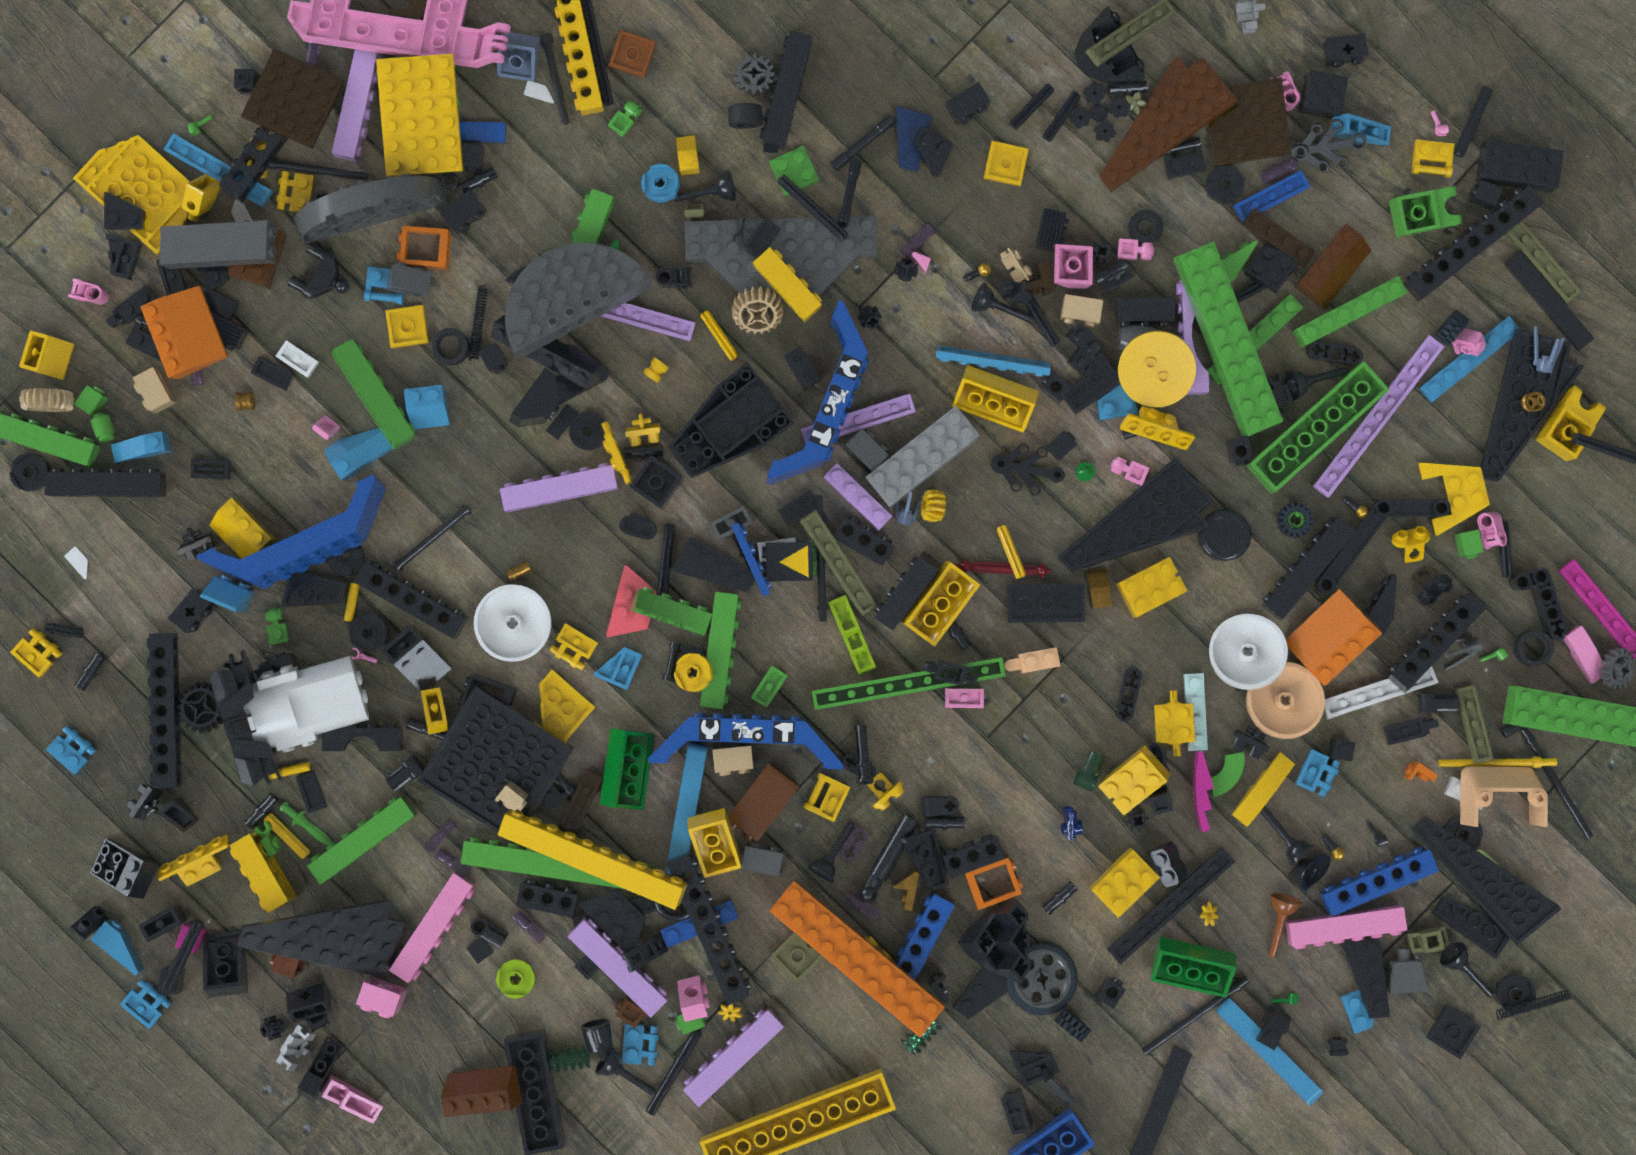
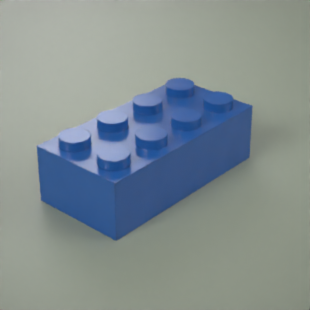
M1068 1108L1009 1149L1007 1154L1081 1155L1095 1144L1072 1109Z

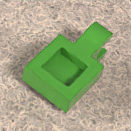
M266 821L263 823L266 830H262L259 825L255 827V831L262 838L260 841L269 857L283 849L279 838L273 833L271 834V823Z

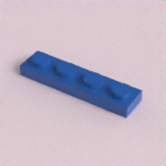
M1302 170L1235 204L1233 208L1239 220L1243 223L1251 209L1255 208L1262 213L1309 189L1310 185Z
M739 523L731 525L762 595L770 594L769 589L772 587L768 578L764 579L761 574L764 569L760 560L755 561L753 554L756 551L752 542L748 544L745 536L748 534L744 525L740 526Z
M732 899L713 907V909H718L721 919H719L720 925L739 918ZM708 909L703 912H700V914H705L708 911ZM690 917L660 929L667 948L697 936ZM711 923L705 926V929L707 931L716 928L715 925Z

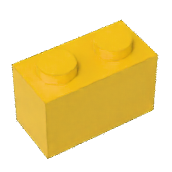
M440 687L421 691L428 735L448 731Z

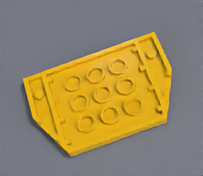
M139 135L131 137L127 141L118 142L117 145L98 150L73 177L78 184L103 206L104 192H108L145 211V230L130 231L158 256L160 255L161 227L186 225L189 212L182 208V201L186 185L190 181Z

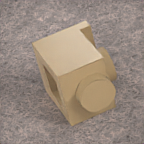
M510 781L499 793L495 801L501 800L506 808L521 811L528 803L525 801L528 794Z

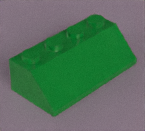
M610 728L600 805L612 808L644 810L650 769L648 758L652 754L654 733Z
M1159 937L1154 952L1150 981L1226 998L1237 968L1235 953Z

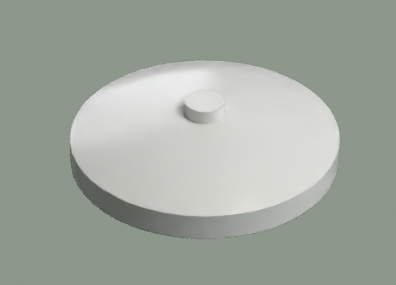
M504 585L490 591L479 603L474 616V631L479 644L491 656L503 661H522L537 654L548 641L552 628L551 613L544 599L534 590L521 585Z
M1240 614L1225 620L1213 633L1209 645V658L1215 673L1225 683L1239 689L1254 690L1271 684L1280 676L1287 662L1288 647L1282 631L1269 619L1255 614Z

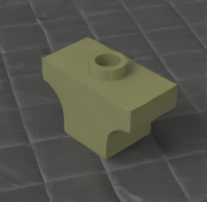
M1444 925L1406 933L1411 953L1435 952L1444 950L1445 946L1450 945L1446 926Z

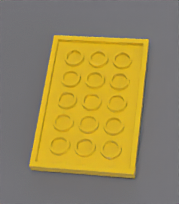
M454 54L376 59L386 176L462 172L463 158Z

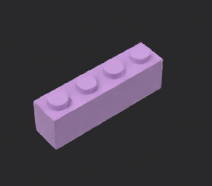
M837 463L823 477L877 531L892 518V515Z

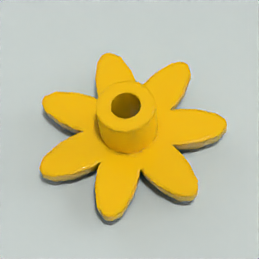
M1208 901L1207 907L1202 905L1203 912L1200 918H1205V926L1209 923L1211 926H1214V919L1219 918L1215 914L1217 906L1212 907V903Z
M721 1004L722 1010L717 1011L719 1015H723V1020H727L730 1017V1020L735 1022V1017H742V1014L738 1013L741 1007L735 1008L733 1004L728 1006Z

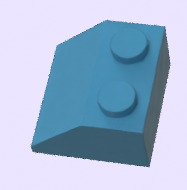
M435 385L404 389L408 418L415 430L450 425L446 387Z
M222 575L221 577L214 576L200 597L234 612L246 613L255 592L250 590L251 586L242 582L235 584L232 582V578Z

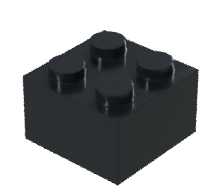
M1310 70L1305 77L1299 113L1328 119L1341 115L1348 77Z
M651 455L629 487L663 510L684 478Z

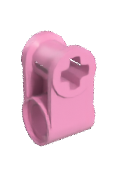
M1286 71L1277 78L1282 77L1284 98L1291 97L1294 103H1289L1285 99L1286 111H1290L1299 102L1300 94L1293 83L1290 73Z
M72 279L73 286L71 294H68L69 298L98 305L105 304L108 301L109 294L106 289L86 281ZM99 291V296L95 299L94 295Z
M1496 511L1481 514L1478 517L1477 523L1483 547L1490 549L1497 545L1505 546L1507 544V536L1504 531L1501 515ZM1488 517L1492 520L1491 525L1488 522Z

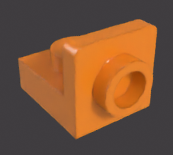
M1415 761L1410 763L1404 771L1406 773L1404 778L1407 780H1412L1416 775L1425 782L1427 780L1434 782L1438 777L1436 773Z

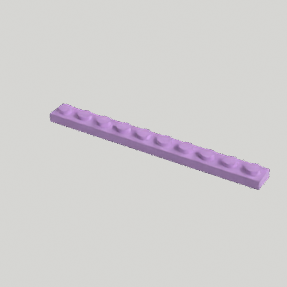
M1430 335L1425 338L1388 388L1390 390L1372 407L1313 484V488L1326 498L1331 496L1445 346Z

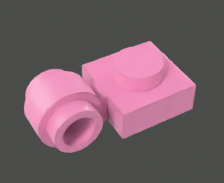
M1120 238L1118 240L1117 259L1137 260V254H1139L1140 259L1151 260L1152 256H1154L1152 243H1141V246L1138 247V240Z
M1120 457L1112 460L1110 465L1111 472L1118 475L1126 472L1123 479L1140 486L1143 485L1149 471L1148 467L1131 461L1129 466H1127V461Z

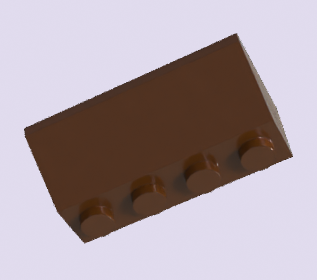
M1346 223L1338 230L1294 287L1325 310L1372 250L1362 235Z
M515 1065L449 1073L441 1096L444 1117L505 1111L521 1105L522 1098Z

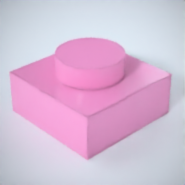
M325 415L313 425L312 429L328 440L339 431L341 426Z

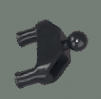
M310 242L308 246L315 250L307 247L306 253L320 259V263L310 282L306 283L293 275L290 279L297 284L289 281L288 286L301 292L306 299H313L329 293L333 287L340 294L346 293L350 287L349 282L345 279L338 280L340 272L335 252L332 249H324Z

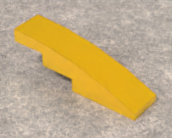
M1279 752L1268 768L1262 772L1255 784L1249 788L1232 815L1246 827L1249 826L1285 780L1295 763Z

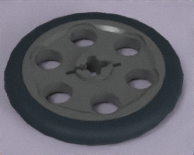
M1043 941L1033 942L1030 944V948H1027L1028 959H1032L1034 962L1033 968L1030 969L1025 977L1028 980V986L1020 988L1018 982L1006 978V987L1011 999L1023 1011L1040 1016L1050 1015L1060 1011L1073 998L1078 981L1077 969L1070 955L1060 946ZM1046 954L1052 957L1050 965H1044L1042 962V958ZM1058 969L1065 971L1063 979L1056 978L1055 972ZM1040 972L1043 976H1046L1043 984L1037 981V978L1040 977ZM1054 987H1057L1060 991L1057 998L1050 996V990ZM1034 992L1041 994V1000L1037 1003H1034L1031 999V995Z

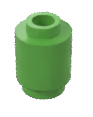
M105 413L93 415V419L90 422L99 442L114 439L115 430L110 416L105 415Z

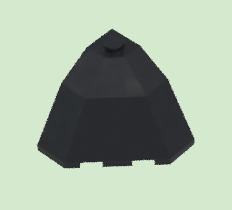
M1017 899L984 914L965 931L958 942L970 958L987 970L1018 983H1022L1031 969V960H1028L1027 948H1030L1029 933L1026 931V921H1029L1028 912Z

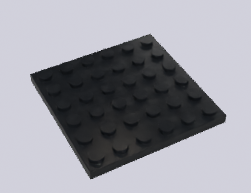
M476 685L418 779V782L498 833L504 815L510 811V809L503 805V801H495L503 788L512 781L528 794L525 801L528 803L521 812L527 817H532L575 747Z

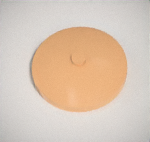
M1286 662L1282 673L1274 682L1259 689L1247 690L1246 705L1252 721L1261 731L1279 739H1294L1307 734L1318 724L1324 712L1325 696L1319 680L1307 668L1296 663Z

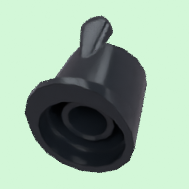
M607 1018L588 1021L580 1026L588 1052H598V1059L600 1061H605L608 1058L606 1050L613 1046L610 1019Z

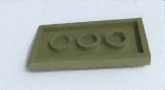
M826 901L824 902L826 906L840 916ZM794 932L770 955L797 984L824 958Z

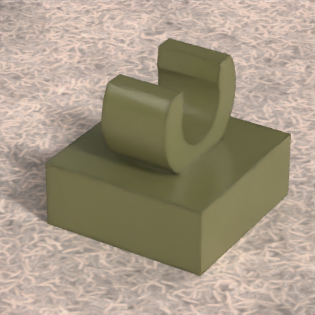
M704 203L685 204L684 212L685 217H688V221H692L693 217L702 221L705 211Z

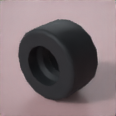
M739 103L729 106V126L736 129H749L761 126L763 124L761 105L756 103Z

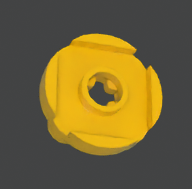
M686 654L676 663L674 678L678 686L684 690L691 692L702 691L714 678L710 661L701 654ZM691 668L697 669L696 677L690 676Z

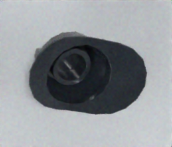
M1321 854L1314 860L1300 859L1290 871V876L1301 884L1303 891H1307L1326 874L1330 866V856Z

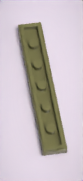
M1160 0L1088 48L1086 54L1098 67L1174 16L1176 11L1167 0Z
M1499 214V220L1505 223L1506 217L1503 214ZM1523 221L1506 233L1507 237L1523 253L1565 304L1582 292Z
M814 510L800 519V523L859 614L863 616L878 605L818 512Z

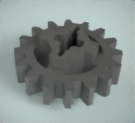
M754 53L753 57L750 58L746 54V60L744 61L740 58L741 65H735V69L738 70L733 73L734 77H738L735 79V84H740L739 90L745 89L746 95L749 91L752 92L753 96H755L756 92L763 95L762 90L769 91L768 84L773 85V80L770 78H775V73L771 72L774 70V66H768L770 60L764 61L763 55L757 58L756 53ZM758 64L762 65L765 69H761ZM753 72L757 73L755 78L752 77ZM743 79L747 80L750 83V85H747L743 81Z
M1615 647L1614 650H1609L1610 655H1604L1606 660L1601 661L1603 668H1600L1599 671L1603 672L1600 676L1601 679H1604L1603 684L1609 688L1621 690L1622 687H1627L1626 682L1631 683L1630 677L1635 676L1633 669L1636 666L1633 663L1636 659L1632 658L1633 653L1629 652L1628 649Z

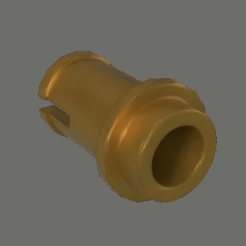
M527 561L514 568L509 567V570L506 571L510 581H517V578L532 572Z

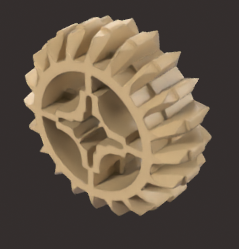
M752 286L750 291L745 288L744 293L739 292L738 297H735L732 305V317L735 319L736 325H739L741 330L746 328L747 333L753 331L754 335L757 332L763 335L765 330L770 333L771 328L776 329L777 324L781 323L784 314L780 296H776L775 291L770 292L769 288L762 290L761 286L758 289ZM768 307L773 310L771 313L768 312ZM744 308L747 309V311H748L747 314H745V313L743 312V309H744Z
M30 388L21 391L19 402L20 407L24 410L68 412L73 410L74 398L73 393L68 390Z

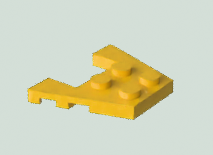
M1418 463L1422 480L1438 476L1443 477L1448 502L1451 505V515L1431 519L1435 536L1440 535L1490 505L1481 467Z

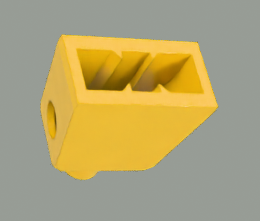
M204 174L187 183L182 208L189 212L187 216L189 220L197 222L201 215L212 209L220 190V181L208 174Z

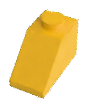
M695 135L677 137V153L681 176L699 174L700 169Z

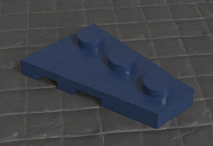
M896 106L899 168L918 172L921 155L916 151L912 142L920 126H924L927 129L930 128L933 116Z

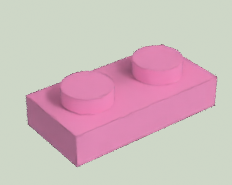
M945 688V708H984V689Z

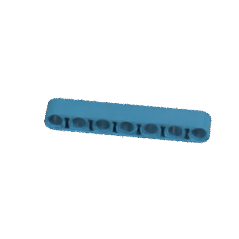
M691 742L688 744L668 860L688 851L690 852L692 840L688 831V818L696 816L708 745ZM667 866V867H666V874H671V873H670V870H669V868H668V866Z
M1229 997L1215 1010L1309 1106L1324 1093L1278 1046L1274 1051L1256 1041L1261 1029Z

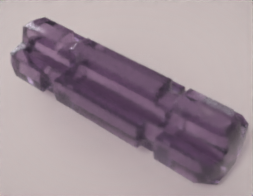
M450 819L447 820L443 827H440L431 837V841L429 840L424 845L425 849L430 853L433 852L437 845H440L449 835V831L451 832L456 827V824Z

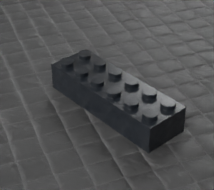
M545 1029L508 1035L504 1039L508 1066L515 1065L522 1098V1104L516 1107L524 1155L563 1149L566 1141Z

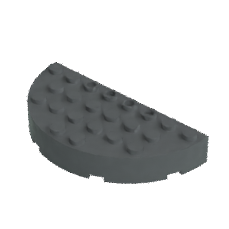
M403 174L399 177L372 182L363 180L358 182V185L352 187L350 185L342 186L339 188V191L317 200L306 202V206L295 215L294 221L300 243L306 245L310 242L320 241L449 203L441 180L436 177Z
M573 243L556 247L543 253L529 263L520 273L507 299L505 326L516 360L652 289L651 278L631 257L617 249L601 244Z

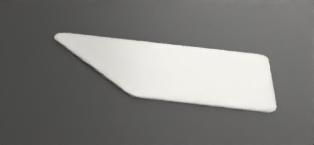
M527 81L524 95L554 103L545 85Z
M235 199L231 211L235 221H252L244 203Z
M74 547L64 557L86 579L88 560L77 547Z

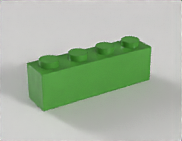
M644 586L642 590L637 589L630 611L705 636L712 614L708 613L707 608L699 605L697 609L690 607V602L679 599V602L671 600L673 596L661 593V596L653 594V589Z

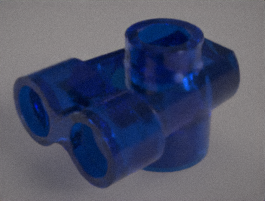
M1063 807L1064 823H1061V833L1068 840L1076 839L1077 835L1083 834L1082 821L1077 820V811L1073 810V807Z

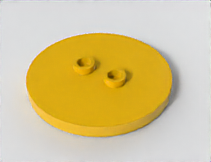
M1149 331L1138 335L1126 345L1119 359L1118 376L1124 391L1137 403L1148 407H1165L1178 402L1189 392L1196 376V361L1191 348L1179 336L1166 331Z

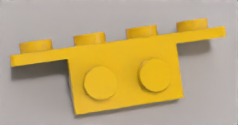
M1144 406L1139 410L1140 417L1127 414L1120 425V429L1183 450H1187L1195 439L1194 434L1178 428L1175 416Z
M228 835L216 837L212 842L200 845L194 851L182 854L170 863H164L158 868V880L162 881L177 873L188 887L221 870L222 865L214 854L229 847Z

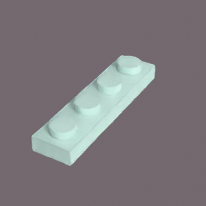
M1204 673L1183 674L1185 704L1194 703L1196 742H1187V751L1208 750Z

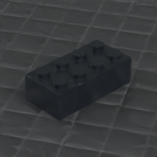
M1487 139L1480 146L1476 182L1484 180L1493 185L1520 188L1522 186L1523 189L1530 185L1534 191L1552 193L1559 188L1564 150Z

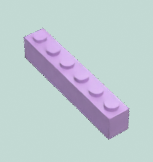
M356 49L354 51L332 154L336 158L358 162L359 157L363 155L364 148L362 142L367 137V120L371 119L372 110L370 107L371 102H374L376 97V91H374L375 84H378L376 59H384V54Z
M603 463L599 464L596 469L584 467L580 468L577 473L565 471L561 472V476L558 477L546 475L542 476V480L539 481L527 479L523 480V484L516 485L515 482L504 484V488H500L503 508L505 512H512L617 490L619 486L616 472L612 465Z
M584 917L568 934V938L643 1011L652 1017L667 1002L668 997L666 995L668 993L660 985L657 987L652 982L654 979L647 972L643 973L640 969L629 973L628 965L621 957L625 952L618 945L615 946L611 942L612 939L606 932L601 933L597 929L598 925L591 918L588 920Z
M769 1007L766 1010L762 1008L755 1015L756 1019L752 1023L748 1021L740 1029L742 1032L737 1037L733 1035L726 1042L728 1045L723 1050L721 1048L712 1055L714 1059L711 1062L703 1063L698 1068L700 1072L695 1077L691 1075L685 1080L683 1091L698 1107L784 1028V1023Z

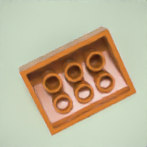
M201 286L161 297L141 306L168 378L181 379L228 357Z
M1339 588L1286 638L1287 647L1303 665L1326 686L1382 634V631Z

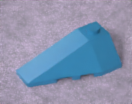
M379 428L341 438L324 449L331 466L343 481H348L393 450Z

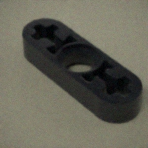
M1315 341L1309 344L1306 349L1307 356L1313 360L1355 366L1363 360L1362 351L1355 347ZM1315 346H1317L1318 350L1322 351L1327 347L1325 353L1319 352L1314 355V351H1311ZM1332 348L1337 349L1340 353L1337 359H1333L1330 356ZM1344 350H1346L1345 354L1351 355L1353 352H1355V356H1358V359H1355L1353 362L1351 357H1345L1344 360H1342L1344 357Z
M1135 667L1127 668L1123 674L1115 710V716L1121 722L1130 721L1134 715L1142 679L1141 671ZM1133 670L1135 675H1138L1137 679H1133L1132 684H1136V688L1125 686V683L1130 684L1131 679L1128 677V673H1132ZM1126 689H1131L1134 693L1131 700H1126L1123 697ZM1121 701L1132 703L1131 707L1127 706L1126 711L1129 712V716H1125L1124 719L1119 714L1125 707V705H1121Z

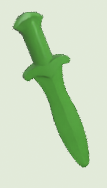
M288 802L280 805L279 810L294 819L292 826L295 824L302 826L323 844L329 846L333 843L321 829L306 819L304 816L305 811L296 812L289 806Z

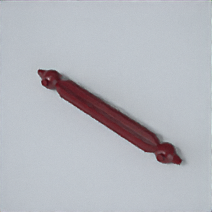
M964 558V561L956 564L966 574L967 571L972 570L977 573L1014 575L1010 563L984 561L970 563L967 558ZM1040 563L1038 567L1033 564H1022L1026 575L1029 576L1038 574L1039 578H1043V576L1052 572L1044 563Z

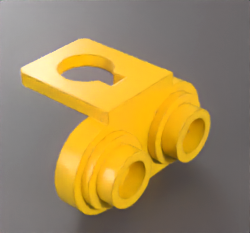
M1418 526L1410 530H1399L1393 534L1392 544L1398 548H1405V563L1424 559L1425 543L1430 540V532L1425 527ZM1416 548L1419 551L1417 556L1409 557L1413 549Z
M882 772L873 778L874 783L868 784V787L879 798L872 806L874 809H880L881 811L891 804L889 802L891 796L898 798L905 792L903 789L904 783L901 780L893 786ZM881 779L885 782L886 792L875 789L874 784L877 780Z

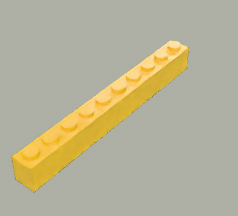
M510 810L504 815L498 836L676 910L680 905L687 887V883L683 882L681 878L665 875L664 871L651 869L643 862H634L624 854H615L610 848L596 846L591 840L577 838L572 832L558 830L557 826L552 824L546 825L536 817L523 815V812L519 810Z

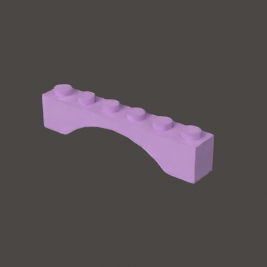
M1180 280L1179 284H1176V295H1179L1180 302L1177 303V314H1180L1177 331L1181 333V339L1191 348L1196 361L1195 380L1186 395L1207 394L1209 392V373L1202 366L1193 347L1192 324L1195 314L1183 283Z

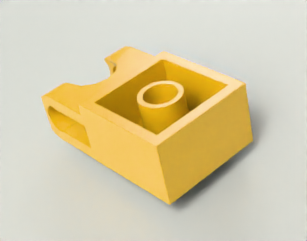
M1576 385L1568 388L1535 439L1564 461L1577 459L1584 446L1571 441L1572 435L1574 433H1581L1590 437L1606 409V406L1600 402L1590 405L1587 410L1583 409L1579 401L1583 392Z

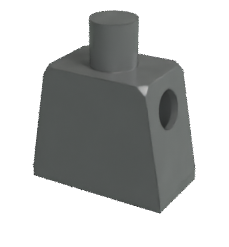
M1399 948V959L1389 960L1387 992L1390 994L1428 992L1421 961L1410 957V948Z

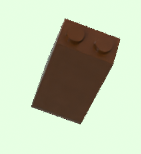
M769 762L728 815L730 825L736 830L738 828L743 830V835L750 841H758L800 785Z

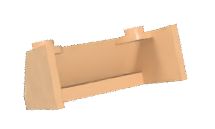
M1468 766L1462 770L1460 783V824L1478 827V807L1489 806L1493 801V792H1528L1529 825L1548 827V796L1532 768Z

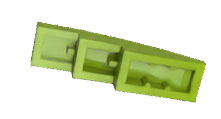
M846 595L828 602L858 675L860 676L877 669Z

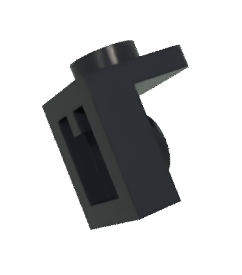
M937 972L929 978L930 982L928 985L939 1000L945 1004L949 1001L947 997L949 992L943 984L940 986L938 984L946 978L944 972L941 974Z

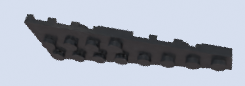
M1424 816L1410 828L1517 946L1562 909L1545 895L1428 817Z

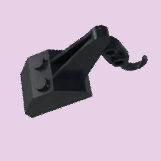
M565 344V345H567V346H569V347H571V348L577 350L578 352H580V353H582V354H584V355H586V356L592 358L591 356H589L588 354H586L585 352H583V351H582L581 349H579L578 347H576V346H574V345ZM545 367L516 406L509 421L518 428L545 424L548 419L552 421L560 408L558 405L589 389L576 384L562 375L555 376L553 372ZM602 369L600 380L589 389L607 380L609 376L607 369Z

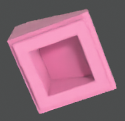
M913 252L911 258L915 261V264H918L919 269L926 274L931 258Z

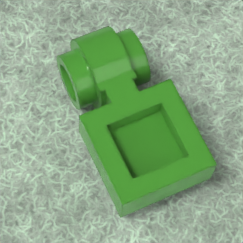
M629 100L623 108L625 113L623 114L618 110L607 125L622 138L625 137L635 124L630 118L634 117L636 119L642 112L640 105L635 101Z
M278 607L269 608L265 611L266 621L273 624L266 626L269 644L290 642L287 623L280 624L281 619L284 618L282 609Z

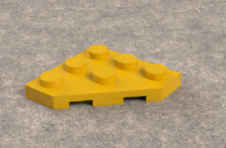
M553 669L539 683L542 726L564 741H567L596 706Z

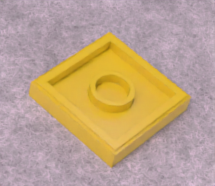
M992 141L983 179L1021 187L1029 148Z
M424 305L385 310L390 347L392 349L429 343Z

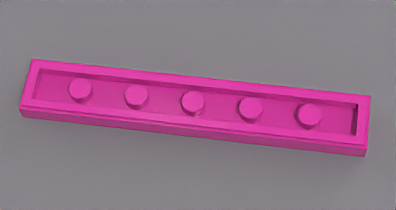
M1575 559L1570 560L1558 570V573L1621 648L1632 652V658L1636 659V632Z

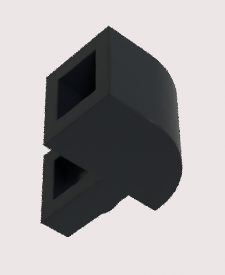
M1270 1004L1261 1020L1264 1025L1256 1041L1275 1051L1282 1035L1288 1031L1291 1016Z

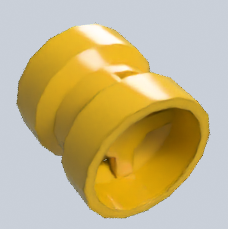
M653 357L650 367H646L643 373L658 384L661 380V375L666 373L669 367L656 357Z

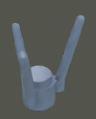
M1537 326L1534 327L1533 365L1537 366L1536 371L1551 374L1565 338L1562 337L1561 340L1559 338L1556 339L1550 357L1541 356V359H1539Z
M909 491L905 509L901 508L900 512V502L896 504V523L911 526L912 521H916V516L921 508L922 496L914 512L909 510L912 491Z

